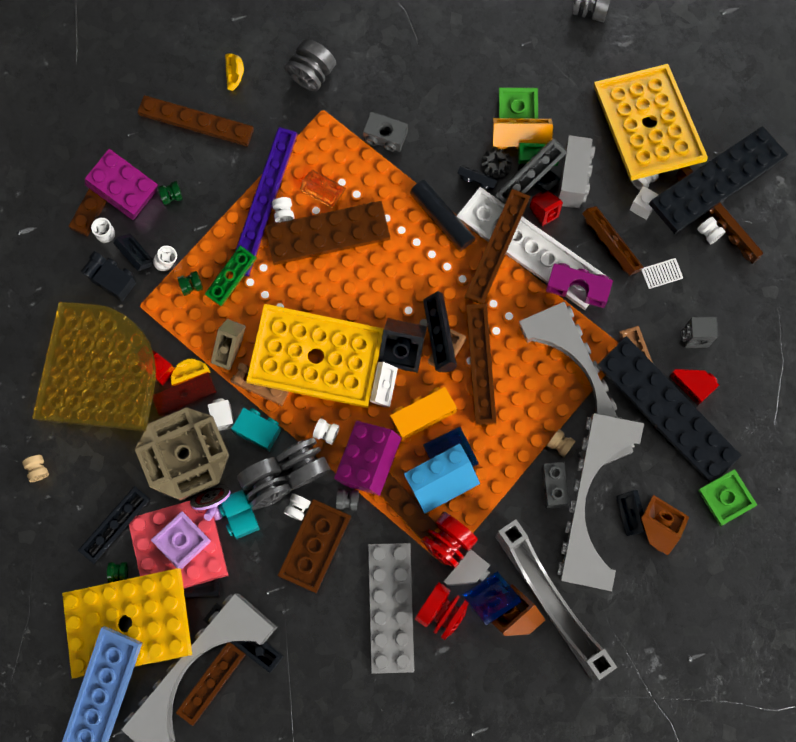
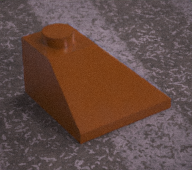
M655 495L651 497L645 509L642 522L649 544L654 546L656 550L669 555L680 540L689 516Z
M513 584L481 611L504 636L531 634L545 621L536 605Z

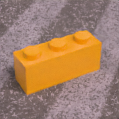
M493 118L492 144L493 147L498 149H507L508 147H516L518 149L519 143L547 144L552 139V119Z
M437 387L431 390L428 396L424 398L417 397L410 402L411 405L405 408L400 406L393 410L390 420L403 441L456 413L457 407L446 387L441 389Z

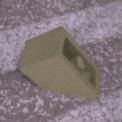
M229 319L221 325L216 336L211 359L212 364L227 370L231 369L243 341L245 325Z

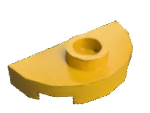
M228 53L225 54L227 89L233 91L241 81L244 66L240 56Z
M193 358L185 359L176 365L177 367L171 375V385L176 386L211 372L205 363Z

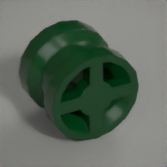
M121 562L120 564L108 563V583L128 579L127 562Z

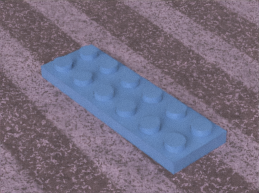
M106 626L101 627L62 742H109L142 642Z

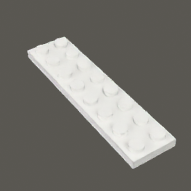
M480 187L457 217L465 226L489 242L505 204ZM524 217L521 218L506 252L507 256L547 284L554 263H564L576 270L585 269L594 275L603 274ZM573 285L568 288L565 297L583 310H586L590 304L585 303V289L580 285Z

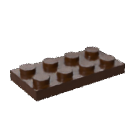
M313 499L278 577L317 594L350 522L351 515Z

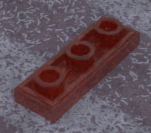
M207 372L154 394L151 397L158 414L163 415L217 391L210 374ZM183 392H187V396L181 397Z

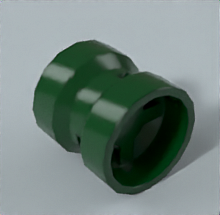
M177 181L171 182L168 186H158L164 205L170 204L174 200H183Z
M197 271L191 272L189 276L182 275L177 277L184 296L189 295L194 290H203Z

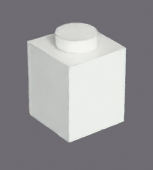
M643 186L633 201L630 211L647 220L653 211L649 203L659 194Z
M221 398L213 400L211 404H208L209 413L214 417L219 431L231 429L234 425V418L230 402Z

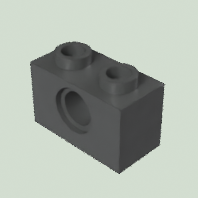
M371 112L363 131V137L370 145H380L388 151L400 152L408 133V124ZM382 132H389V133H390V134L387 135V136L381 135Z
M691 317L683 330H681V341L684 342V347L709 348L718 337L717 318Z
M565 462L543 464L541 469L545 508L567 507L569 505Z

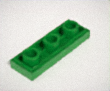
M239 246L205 295L220 306H223L257 257L242 246ZM232 272L233 277L228 279V274Z

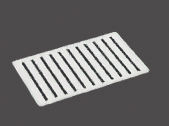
M676 258L642 269L649 289L683 279Z

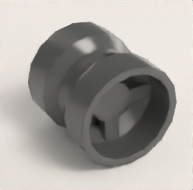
M338 488L336 509L343 510L344 508H349L352 511H357L359 490L346 491L345 489Z

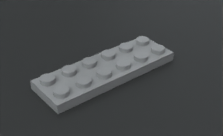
M410 543L368 544L371 674L414 672L411 545Z

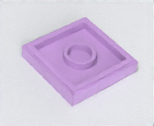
M183 511L151 539L155 546L179 569L184 568L211 542Z

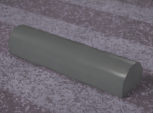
M553 137L496 192V196L506 204L512 189L525 194L567 153L566 149Z

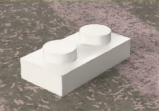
M378 362L370 402L382 407H390L398 370L397 367L385 362Z

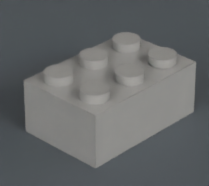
M571 135L568 137L565 148L567 153L563 158L558 198L563 202L562 206L580 209L582 202L586 203L590 189L589 178L591 177L593 167L591 163L595 153V146H592L593 139Z

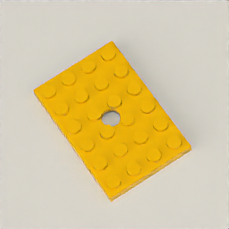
M668 64L594 82V89L630 181L707 162L708 156ZM650 117L651 120L657 121V125L648 128L642 124V120Z
M264 304L246 382L368 408L384 328ZM313 349H319L324 354V359L320 363L315 364L309 361L308 353Z
M179 568L62 593L72 678L85 676L100 629L104 626L142 642L134 667L192 656L182 573ZM124 615L132 620V626L127 632H123L119 628V620Z

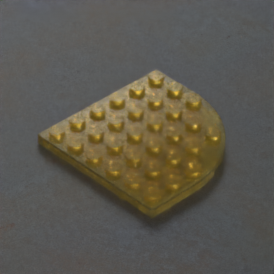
M59 302L32 418L39 421L146 431L155 388L156 367L152 348L140 327L124 314L106 306Z

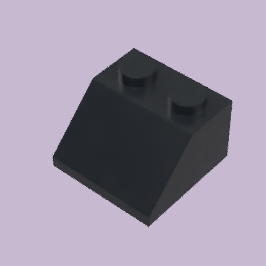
M388 318L383 330L378 362H385L398 369L418 373L427 326Z

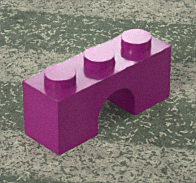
M554 263L546 292L565 297L569 287L580 285L586 291L585 303L605 308L613 280L603 274L594 275L585 269L576 270L564 263Z

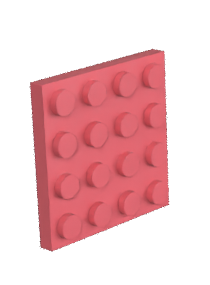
M190 501L136 516L130 522L129 528L140 576L176 569L151 539L181 511L211 541L181 569L183 588L229 576L215 518L213 516L210 521L204 519V514L208 509L195 510L191 507Z

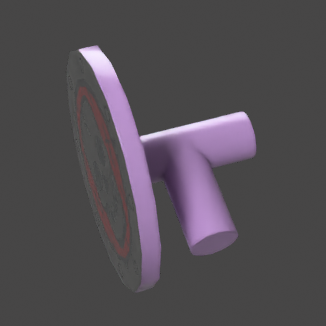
M225 485L212 486L197 493L191 499L190 504L195 510L208 509L204 514L205 520L210 521L213 516L215 520H220L223 516L218 505L223 503L230 496L231 492L229 487Z

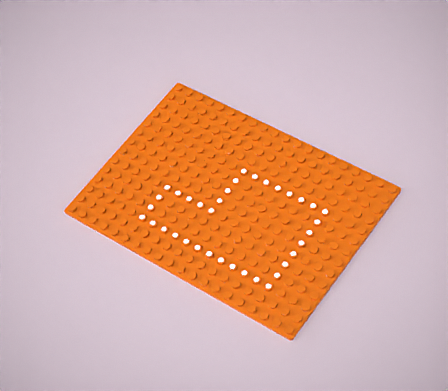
M322 110L297 136L276 199L281 197L291 199V211L294 213V219L382 201L390 240L274 265L265 228L256 255L257 259L253 263L249 277L244 275L223 306H220L206 296L205 293L236 251L262 176L261 174L140 304V307L268 417L277 421L278 425L298 442L313 438L315 426L320 418L326 420L329 424L339 425L337 437L332 445L326 443L324 439L318 440L315 438L317 443L310 448L311 450L320 447L321 450L315 456L317 458L325 457L334 473L337 472L356 420L391 429L398 434L390 420L393 410L400 406L405 408L411 405L410 402L417 397L424 398L428 396L429 392L434 388L439 387L441 389L446 387L457 407L456 413L403 441L401 440L389 473L420 506L404 473L461 444L480 484L429 511L427 515L436 522L440 515L446 512L474 533L547 446L555 433L563 427L593 391L585 373L569 356L542 343L533 341L527 343L520 329L519 321L565 302L566 306L572 308L574 313L572 319L575 325L579 324L583 335L581 338L583 343L587 342L590 347L591 354L589 356L592 362L596 361L598 364L619 342L562 297L546 292L547 285L519 263L505 255L484 303L487 304L497 423L475 426L466 306L478 303L465 298V295L488 245V241L465 226L476 239L459 252L410 195L411 189L417 183L333 116ZM312 176L341 191L333 205L327 203L335 198V194L332 191H326L323 195L324 200L304 190L307 183L311 190H317L320 187V182L317 179L310 180ZM273 208L267 225L276 224L274 218L276 212ZM197 271L203 290H194L189 295L184 296L177 277L182 275L189 276L191 272ZM232 272L228 274V279L233 277ZM437 291L444 294L450 329L466 336V341L455 357L456 369L445 373L436 371L435 367L428 363V359L432 354L423 299ZM264 304L379 328L385 327L388 318L427 326L418 373L402 369L397 370L390 407H382L369 400L368 408L292 392L288 393L283 406H280L231 382L233 375L236 376L238 372L237 367L240 363L250 367ZM227 319L246 326L242 344L230 370L211 363L218 329ZM313 349L308 353V359L310 362L317 364L324 359V354L319 349ZM600 370L598 375L600 380H602L605 374ZM246 374L243 378L244 381H247L248 375ZM359 490L361 496L428 551L421 542V539L381 495L378 496Z

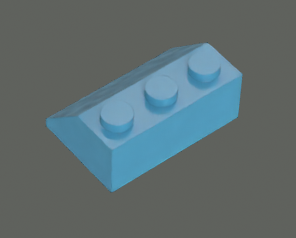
M461 444L404 473L425 514L480 484Z

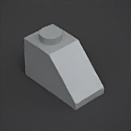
M470 550L464 556V559L459 562L457 568H454L445 579L443 584L445 586L476 584L478 580L483 582L490 573L487 570L490 564L473 550Z

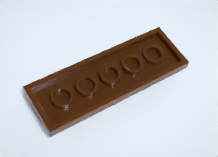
M382 201L265 226L274 265L390 240Z

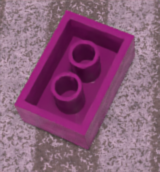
M111 149L107 150L85 178V186L133 221L157 192L158 188L157 183Z
M356 420L334 479L344 486L380 496L401 437L391 429Z

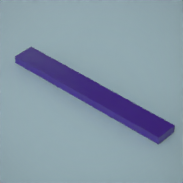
M278 127L236 250L239 246H242L254 256L257 255L265 226L273 208L272 201L276 199L297 138V132ZM251 266L250 269L247 271V273L245 274V276H248V277H249L250 272H251V269H252V266Z

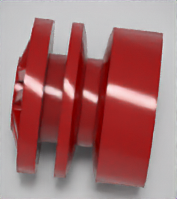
M443 512L435 522L440 532L437 533L429 529L428 534L434 540L432 541L424 536L421 542L435 558L456 569L459 563L453 556L463 560L464 556L459 551V548L470 551L478 541V538L457 519Z
M439 582L420 609L415 621L424 627H428L433 621L436 622L433 633L437 634L439 629L443 627L445 631L440 638L446 640L448 636L455 632L465 617L469 602L465 600L459 608L456 606V603L460 596L457 595L452 601H449L448 597L451 590Z

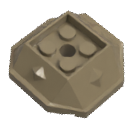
M187 407L149 423L135 448L149 487L178 500L185 499L219 484L229 457L214 417ZM183 450H188V457L180 459V453Z

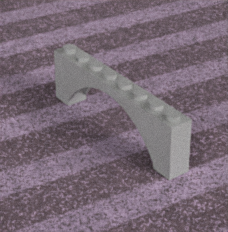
M562 302L519 321L520 329L527 343L533 341L551 346L569 356L579 365L588 378L593 390L595 414L618 418L615 412L617 410L613 398L609 399L606 393L609 391L604 379L600 380L598 375L600 370L596 366V361L592 362L589 356L591 354L590 347L587 342L583 343L582 330L579 324L575 325L572 319L574 313L570 306H566L565 302ZM632 444L617 452L603 466L634 452L632 448L635 445ZM584 450L578 453V457L583 459Z
M595 413L591 417H587L585 429L588 430L587 438H583L581 450H584L583 459L579 458L577 471H580L579 480L575 479L573 487L576 497L575 500H571L569 508L572 518L571 521L566 523L565 533L568 534L567 542L563 541L561 549L564 559L563 563L559 562L557 575H560L561 581L612 591L616 570L606 565L590 540L585 521L586 496L594 476L608 459L632 444H640L644 423Z
M517 519L499 530L495 538L592 681L600 680L615 670L617 666L609 654L586 630L554 586L539 561L527 534Z
M230 594L222 603L224 605L220 612L216 611L208 620L210 624L207 628H202L195 635L196 641L191 646L192 656L182 657L177 663L173 662L166 670L167 676L164 679L160 678L154 684L152 694L150 696L146 695L139 702L138 706L140 708L136 713L132 712L124 720L126 725L121 730L134 742H176L172 720L173 703L178 685L189 666L203 653L223 643L256 641L259 645L264 644L276 630L277 626L240 594Z

